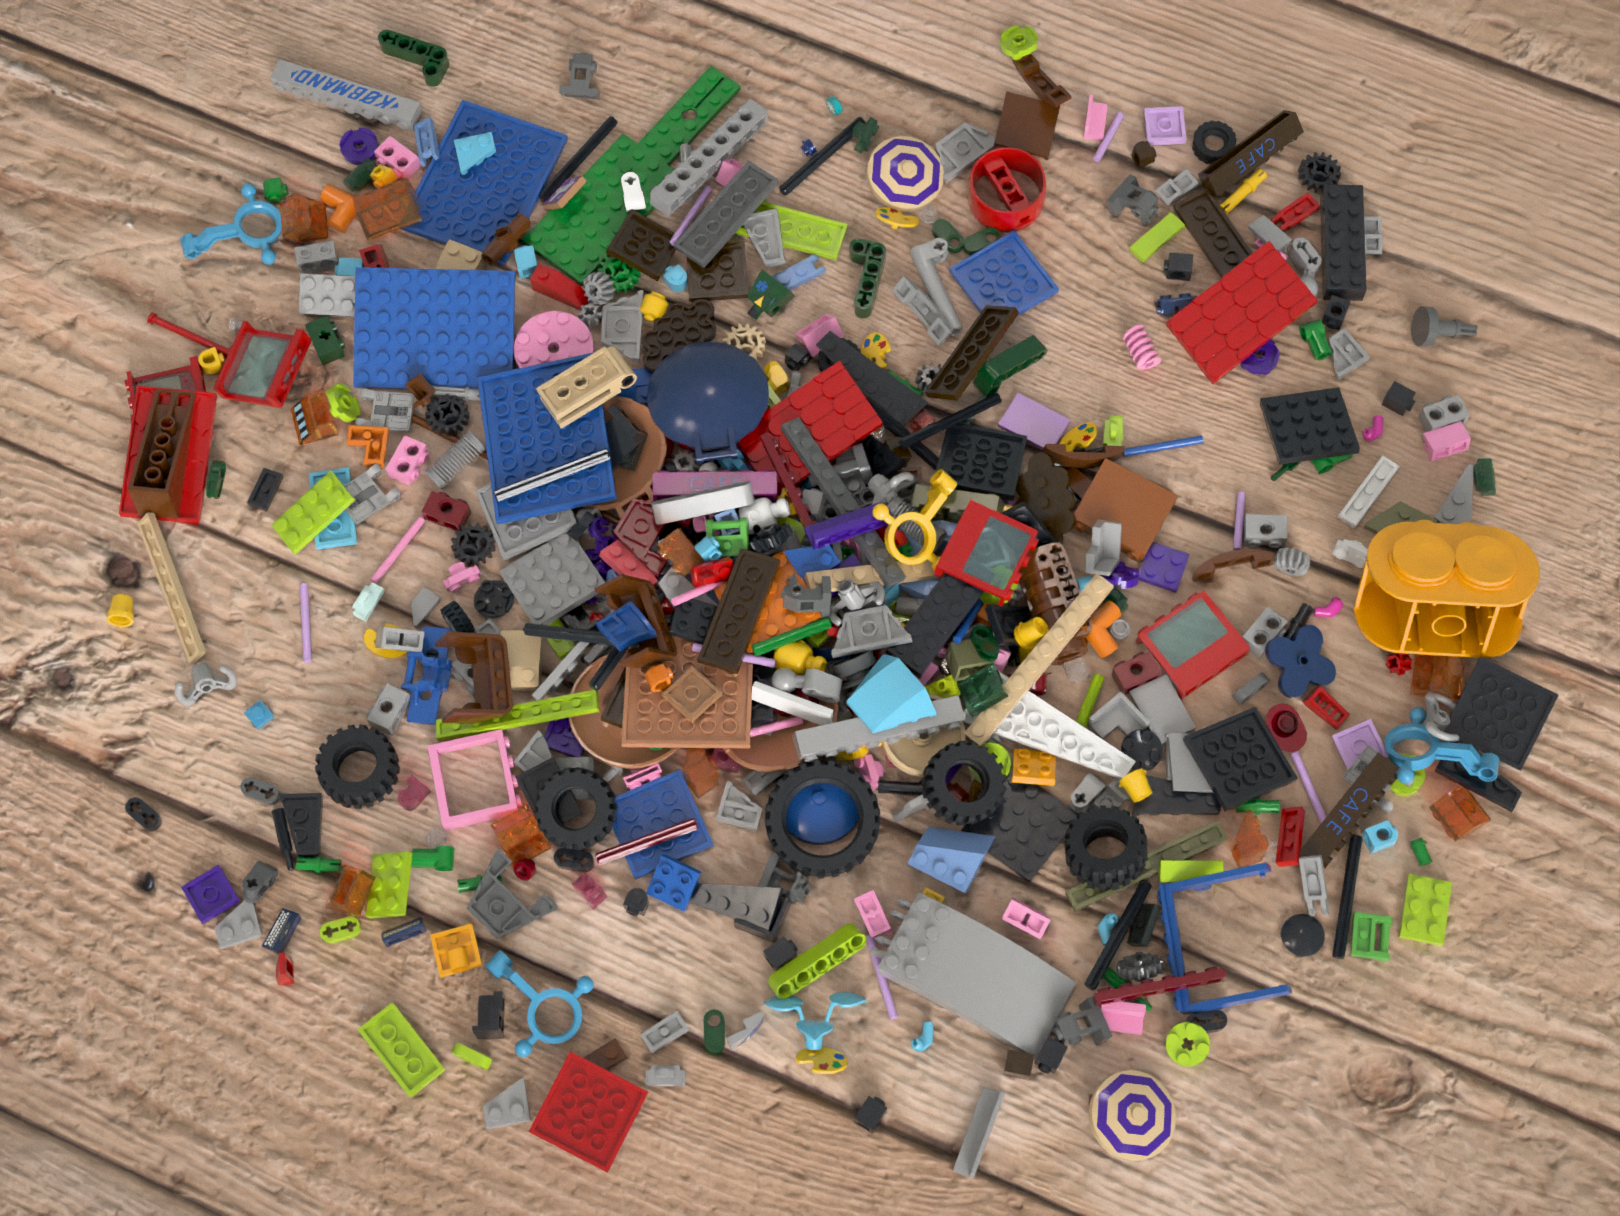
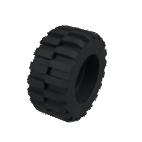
M354 724L348 725L346 730H343L341 727L336 730V735L332 736L330 734L326 738L328 742L326 744L322 743L319 747L321 754H316L315 759L318 764L315 766V772L318 775L317 779L326 794L337 804L341 803L346 808H350L353 805L355 809H362V805H366L367 808L374 806L373 802L378 800L380 803L385 800L383 796L386 793L390 795L393 791L391 785L397 784L398 777L396 774L400 773L398 755L388 738L383 733H379L378 729L371 727L370 730L367 725L362 724L359 725V728H356ZM358 751L374 754L377 763L374 771L368 778L360 782H346L340 778L339 768L347 756Z
M958 741L956 744L950 743L943 749H940L928 761V765L923 771L924 778L921 779V786L925 789L922 792L923 798H927L929 801L927 803L928 808L931 809L933 807L936 811L934 815L938 818L944 817L945 822L949 824L956 822L958 826L972 825L991 815L1003 800L1002 795L1006 793V786H1004V782L1007 781L1006 774L1001 772L1004 769L1002 762L998 764L995 760L998 756L994 752L990 755L987 752L988 747L984 745L978 747L977 742L973 741L968 744L965 741ZM957 764L966 765L975 770L979 775L982 783V792L975 801L969 803L959 801L948 791L945 777L947 771L952 766Z
M569 767L559 772L556 771L549 779H545L543 786L536 793L537 799L534 801L533 807H535L534 818L537 820V826L543 832L545 838L559 847L574 850L590 848L604 840V837L611 832L613 823L616 822V810H618L615 793L612 791L610 784L593 771L579 767ZM574 788L587 791L593 797L596 805L592 821L579 829H571L564 826L556 814V803L559 797L565 791Z
M1100 805L1098 809L1091 807L1087 809V813L1081 812L1078 814L1077 820L1073 819L1071 821L1069 829L1065 833L1064 845L1067 866H1069L1071 874L1077 876V880L1080 883L1084 884L1086 882L1089 888L1099 887L1101 891H1106V888L1117 890L1120 885L1126 887L1130 884L1131 879L1136 880L1140 876V872L1146 866L1145 861H1147L1148 852L1145 829L1142 824H1139V819L1135 815L1130 816V812L1126 809L1120 811L1117 806L1106 808V805ZM1101 837L1116 838L1126 846L1120 855L1110 859L1094 857L1086 850L1092 841Z

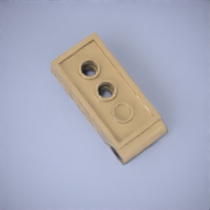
M603 347L537 387L536 390L540 395L542 403L562 429L621 393V389L632 386L636 382L637 376L616 347Z

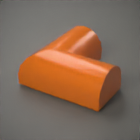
M327 184L324 187L320 197L322 203L335 209L327 220V225L342 233H345L365 204L362 199L332 184Z
M349 425L346 444L347 446L366 447L364 465L370 468L374 464H379L383 469L389 427Z
M1111 601L1104 602L1090 616L1092 630L1089 636L1086 637L1101 659L1107 657L1119 647L1107 630L1112 623L1121 617L1120 609ZM1082 625L1081 628L1083 631H1086L1087 625Z

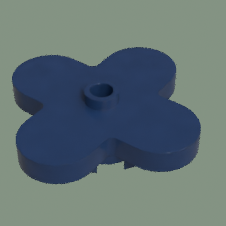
M1305 625L1298 628L1293 640L1279 636L1269 640L1265 646L1266 658L1270 663L1279 667L1281 672L1278 679V688L1285 697L1296 698L1303 695L1309 682L1316 686H1325L1332 683L1335 679V665L1330 659L1320 655L1323 635L1314 625Z

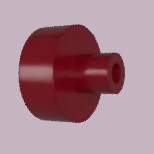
M521 858L513 866L515 875L523 881H528L536 873L535 862L531 859Z

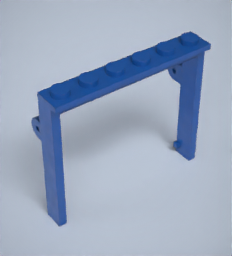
M1264 862L1178 882L1158 884L1159 891L1157 892L1159 903L1162 904L1163 912H1161L1160 916L1163 925H1165L1164 941L1169 949L1167 961L1172 968V975L1180 977L1184 976L1183 973H1185L1173 893L1190 889L1205 891L1211 889L1213 884L1259 874L1260 877H1265V873L1271 872L1269 864ZM1279 985L1277 987L1190 1004L1188 989L1175 991L1174 1006L1178 1012L1188 1015L1292 994V989L1288 985Z

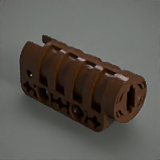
M1057 542L1036 547L1034 551L1030 549L1028 555L1031 558L1026 568L1022 566L1020 570L1022 576L1019 580L1032 619L1035 617L1042 618L1048 625L1049 630L1081 592L1065 548ZM1055 549L1056 552H1059V555L1051 554L1052 550ZM1022 553L1015 557L1017 563ZM1090 617L1083 624L1084 626L1087 625L1086 631L1080 628L1050 665L1070 663L1088 652L1087 645L1089 641L1086 637L1089 636L1092 630Z

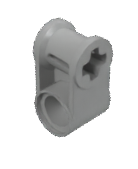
M1087 774L1072 793L1069 807L1078 814L1081 812L1085 813L1092 803L1105 791L1107 785L1093 774Z

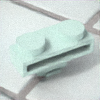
M371 583L370 586L365 585L352 606L354 610L353 615L366 622L384 594V588L374 583Z

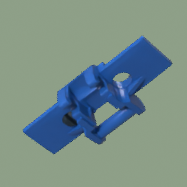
M423 626L422 652H407L408 663L405 680L401 685V689L412 691L407 722L436 725L442 692H448L452 660L447 659L449 648L435 647V642L446 632H452V629ZM416 660L424 665L422 679L418 680L417 684H412ZM424 691H431L430 699L425 701L421 699V694Z

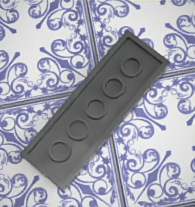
M748 161L675 242L674 248L705 268L779 184L778 179Z

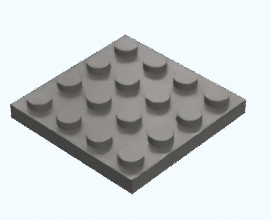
M491 483L475 490L504 560L566 533L577 524L572 509L497 524Z
M571 531L560 534L499 571L532 624L549 625L599 594L595 592L594 588L605 583L579 543L568 536Z

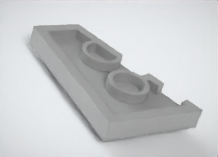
M777 208L753 213L744 222L743 226L765 266L768 268L786 264Z
M672 567L658 583V586L664 592L673 608L675 606L671 602L672 598L695 588L691 582ZM701 594L693 598L718 606V604L714 602L711 598H709L706 594Z

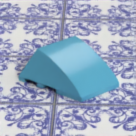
M886 654L880 657L846 702L872 733L898 727V724L905 722H916L923 717H934L937 715L927 690L899 658Z

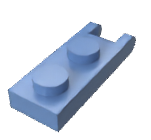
M430 117L414 125L419 162L422 167L427 165V158L431 156L435 160L440 158L434 120Z
M815 254L772 277L787 289L792 290L824 274L826 268L823 266L816 269L813 263L819 258Z

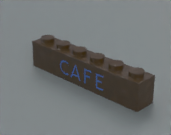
M1283 110L1201 171L1198 176L1203 188H1208L1213 196L1223 195L1232 185L1238 184L1244 176L1254 172L1255 168L1260 164L1266 163L1271 156L1282 151L1287 144L1297 140L1304 130L1296 112Z
M1378 752L1301 848L1300 857L1322 855L1323 866L1326 868L1333 860L1330 857L1335 850L1339 852L1345 845L1346 841L1343 839L1349 833L1352 836L1360 826L1357 824L1361 817L1365 819L1372 811L1370 806L1374 800L1379 802L1386 792L1383 789L1386 785L1392 786L1397 780L1396 773L1399 767Z

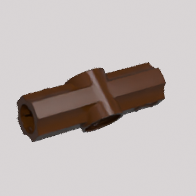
M518 213L507 226L499 228L494 233L495 239L482 252L481 257L489 265L494 266L505 253L515 250L519 244L518 239L531 227L532 223L529 218L524 216V214Z

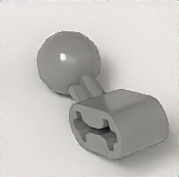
M1299 237L1294 240L1288 253L1289 258L1302 274L1300 279L1311 293L1316 296L1319 288L1314 276L1321 265L1322 259L1307 239Z
M780 668L774 672L771 678L773 688L789 694L796 688H802L804 694L827 703L839 702L842 680L823 671L807 669L805 676H799L791 669Z

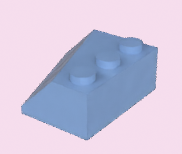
M928 827L917 843L907 864L967 894L995 836Z

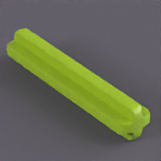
M1099 674L1093 675L1076 722L1084 728L1087 726L1104 681V677Z

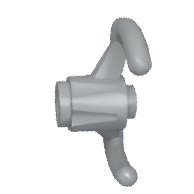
M903 472L894 476L891 480L880 474L872 477L868 483L869 489L874 494L872 505L879 502L882 504L890 503L897 497L896 486L903 480L912 481L914 476L910 472Z
M850 579L841 582L838 586V595L840 597L830 604L829 619L831 622L839 626L842 620L837 617L836 611L845 606L850 610L860 609L865 602V597L877 591L875 603L882 605L885 598L883 585L878 581L858 586Z
M196 664L192 668L193 673L191 676L193 683L187 697L183 695L182 682L176 683L175 696L182 705L186 707L192 706L203 693H208L217 688L234 689L237 686L235 672L230 667L222 664L219 670L228 676L229 680L213 674L211 667H208L207 664Z
M1428 692L1425 695L1427 716L1422 725H1425L1426 730L1439 739L1457 742L1459 740L1458 734L1443 732L1449 725L1450 718L1447 712L1441 710L1438 702H1441L1453 710L1456 703L1442 694Z

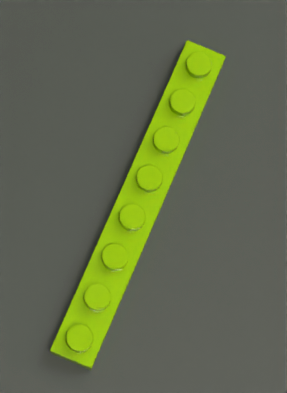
M596 690L516 704L513 705L511 712L505 716L474 724L442 723V719H437L436 739L441 742L500 729L505 730L600 712L599 693Z

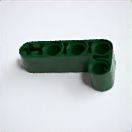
M383 30L378 34V41L383 53L423 66L422 71L425 82L431 87L438 86L442 82L450 64L445 48L391 30Z
M857 238L850 242L849 257L852 262L862 264L864 267L854 300V312L859 318H867L872 313L884 270L886 248L882 243Z
M1032 335L986 361L978 371L973 384L987 398L998 391L1004 380L1042 359L1048 349L1035 335Z

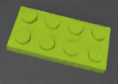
M330 470L271 526L291 552L297 554L356 499L336 474Z
M393 1002L357 1029L410 1098L446 1071Z

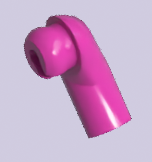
M1379 415L1374 416L1373 427L1363 430L1362 435L1366 441H1374L1383 434V417Z
M1333 597L1326 607L1315 606L1314 616L1334 617L1342 609L1343 602L1339 597Z

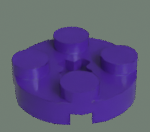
M359 128V130L353 131L351 129L342 136L340 151L347 162L366 166L376 157L374 151L379 147V143L371 130ZM362 143L363 147L361 149H357L355 145H360Z
M1271 339L1242 361L1240 366L1253 374L1268 375L1276 367L1280 351ZM1258 351L1262 352V356L1264 357L1257 358L1254 354H1257Z
M1119 562L1110 576H1100L1113 584V586L1114 584L1121 585V589H1126L1138 584L1140 570L1125 566L1124 562Z

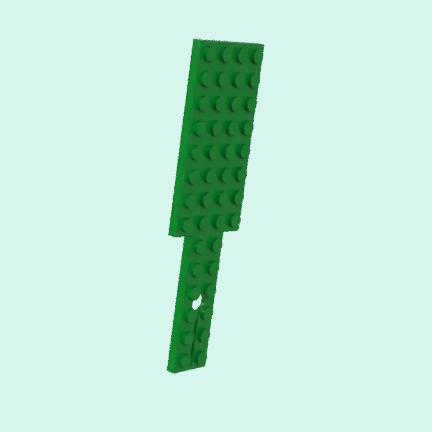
M710 66L638 144L625 134H622L583 175L586 183L563 208L550 210L522 239L523 244L527 246L533 245L535 253L583 286V280L600 268V262H605L606 256L610 257L606 253L607 248L629 214L626 211L623 197L622 176L627 172H633L638 175L646 208L635 211L647 217L655 209L650 204V192L654 186H658L668 173L671 174L674 171L670 165L680 155V145L684 143L690 145L741 90L740 85ZM693 110L697 116L694 120H684L682 118L683 112Z

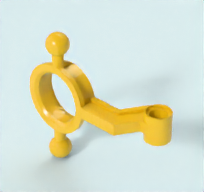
M939 469L931 477L929 483L933 486L927 492L929 501L920 513L907 512L893 518L889 514L888 507L882 503L875 505L872 510L873 516L877 520H884L888 523L884 537L885 546L890 555L901 563L915 565L928 559L935 571L940 557L933 553L936 544V532L930 520L947 499V496L957 486V482L943 469ZM906 520L916 522L924 533L923 547L918 554L912 557L901 554L896 548L894 541L897 527Z

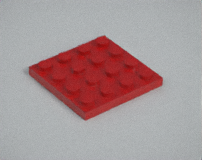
M569 1052L528 1132L608 1173L649 1092Z

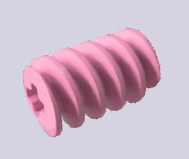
M1142 324L1129 329L1124 334L1123 341L1130 350L1129 353L1133 356L1136 367L1139 370H1146L1158 365L1161 362V358H1155L1158 352L1152 351L1155 346L1154 344H1149L1151 342L1150 337L1145 338L1148 332L1142 331L1145 328Z

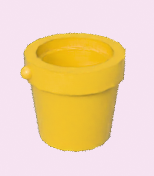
M124 594L114 595L107 613V622L118 627L132 625L134 622L133 598Z
M1035 617L1025 623L1020 622L1014 629L1015 639L1024 649L1033 650L1049 631L1048 625L1040 617Z
M1143 768L1135 770L1119 780V787L1124 788L1134 803L1147 798L1153 793L1145 776L1146 770H1143Z

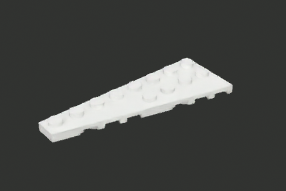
M995 668L992 670L964 710V723L969 725L973 723L1009 679L1007 676ZM1030 691L1024 695L994 732V734L1118 779L1126 776L1136 762Z

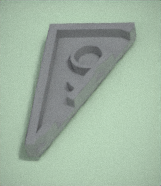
M1470 463L1434 517L1437 523L1459 524L1471 522L1474 466Z

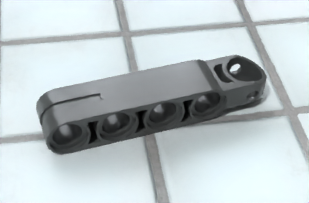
M912 474L914 476L912 481L903 480L896 486L897 497L902 499L914 493L915 484H919L914 474ZM911 485L912 489L908 490L907 487ZM869 486L851 494L860 509L873 503V500L867 502V499L874 498V494L869 489ZM830 503L823 507L822 516L824 520L831 519L829 516L834 513L836 514L834 517L838 516Z

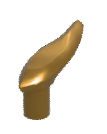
M976 779L971 783L967 803L975 801L978 792H982V784L978 783Z

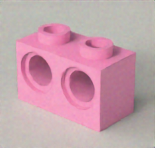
M391 136L374 151L377 164L391 168L397 178L405 182L421 167L418 156Z
M404 435L386 467L388 476L411 486L413 480H417L422 464H425L429 458L426 444ZM418 451L417 454L410 455L411 452ZM403 468H409L406 472H400Z
M1012 897L1002 919L1041 939L1051 917Z

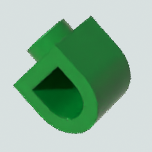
M280 177L264 181L265 200L270 203H279L282 200H286V196L289 195L287 184H283Z

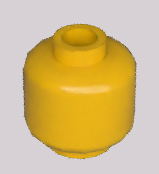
M651 291V294H646L639 309L644 315L643 318L654 322L655 319L664 316L668 307V302L665 300L666 297Z

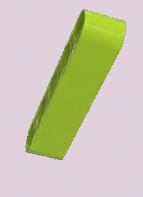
M849 923L772 973L768 978L769 987L780 999L789 998L861 950L866 944V936L855 924Z

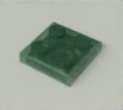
M994 663L958 683L964 703L972 718L1008 697L998 668Z

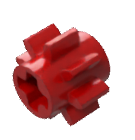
M1393 652L1386 655L1387 661L1385 665L1390 669V673L1397 672V675H1404L1405 671L1411 670L1410 666L1413 659L1408 654Z

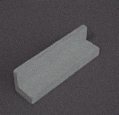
M983 1087L953 1172L974 1180L1005 1095L1004 1091L1001 1090L998 1093Z

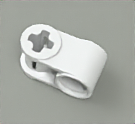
M633 172L625 173L621 178L626 211L645 209L643 191H641L638 175Z

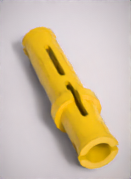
M1257 169L1249 179L1246 178L1242 185L1220 204L1222 210L1227 207L1224 211L1226 215L1249 193H1253L1256 187L1267 178L1265 172L1261 175L1262 169Z

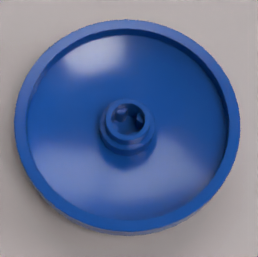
M827 783L813 784L798 792L790 802L786 815L788 832L798 840L813 845H826L841 840L853 830L859 820L858 809L852 797L840 787Z

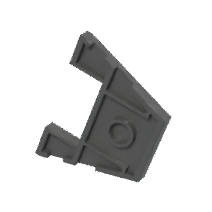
M499 848L496 850L467 907V910L496 939L558 908L543 894L527 909L497 879L512 863Z

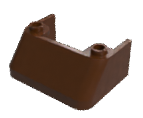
M621 574L594 588L596 593L607 596L606 602L608 606L615 611L631 601L656 631L657 636L655 638L641 641L639 648L629 649L626 659L620 661L621 666L638 669L667 661L677 656L678 652L672 635H668L669 625L656 589L650 581Z
M446 632L435 642V647L455 648L456 658L461 663L472 664L476 702L467 703L462 708H454L442 718V723L474 724L502 717L511 712L513 699L508 648L503 636L486 633Z

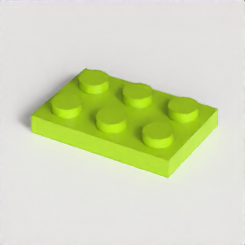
M402 851L373 854L365 917L374 919L406 916L413 853Z
M1408 874L1399 931L1400 938L1439 946L1444 944L1452 882Z

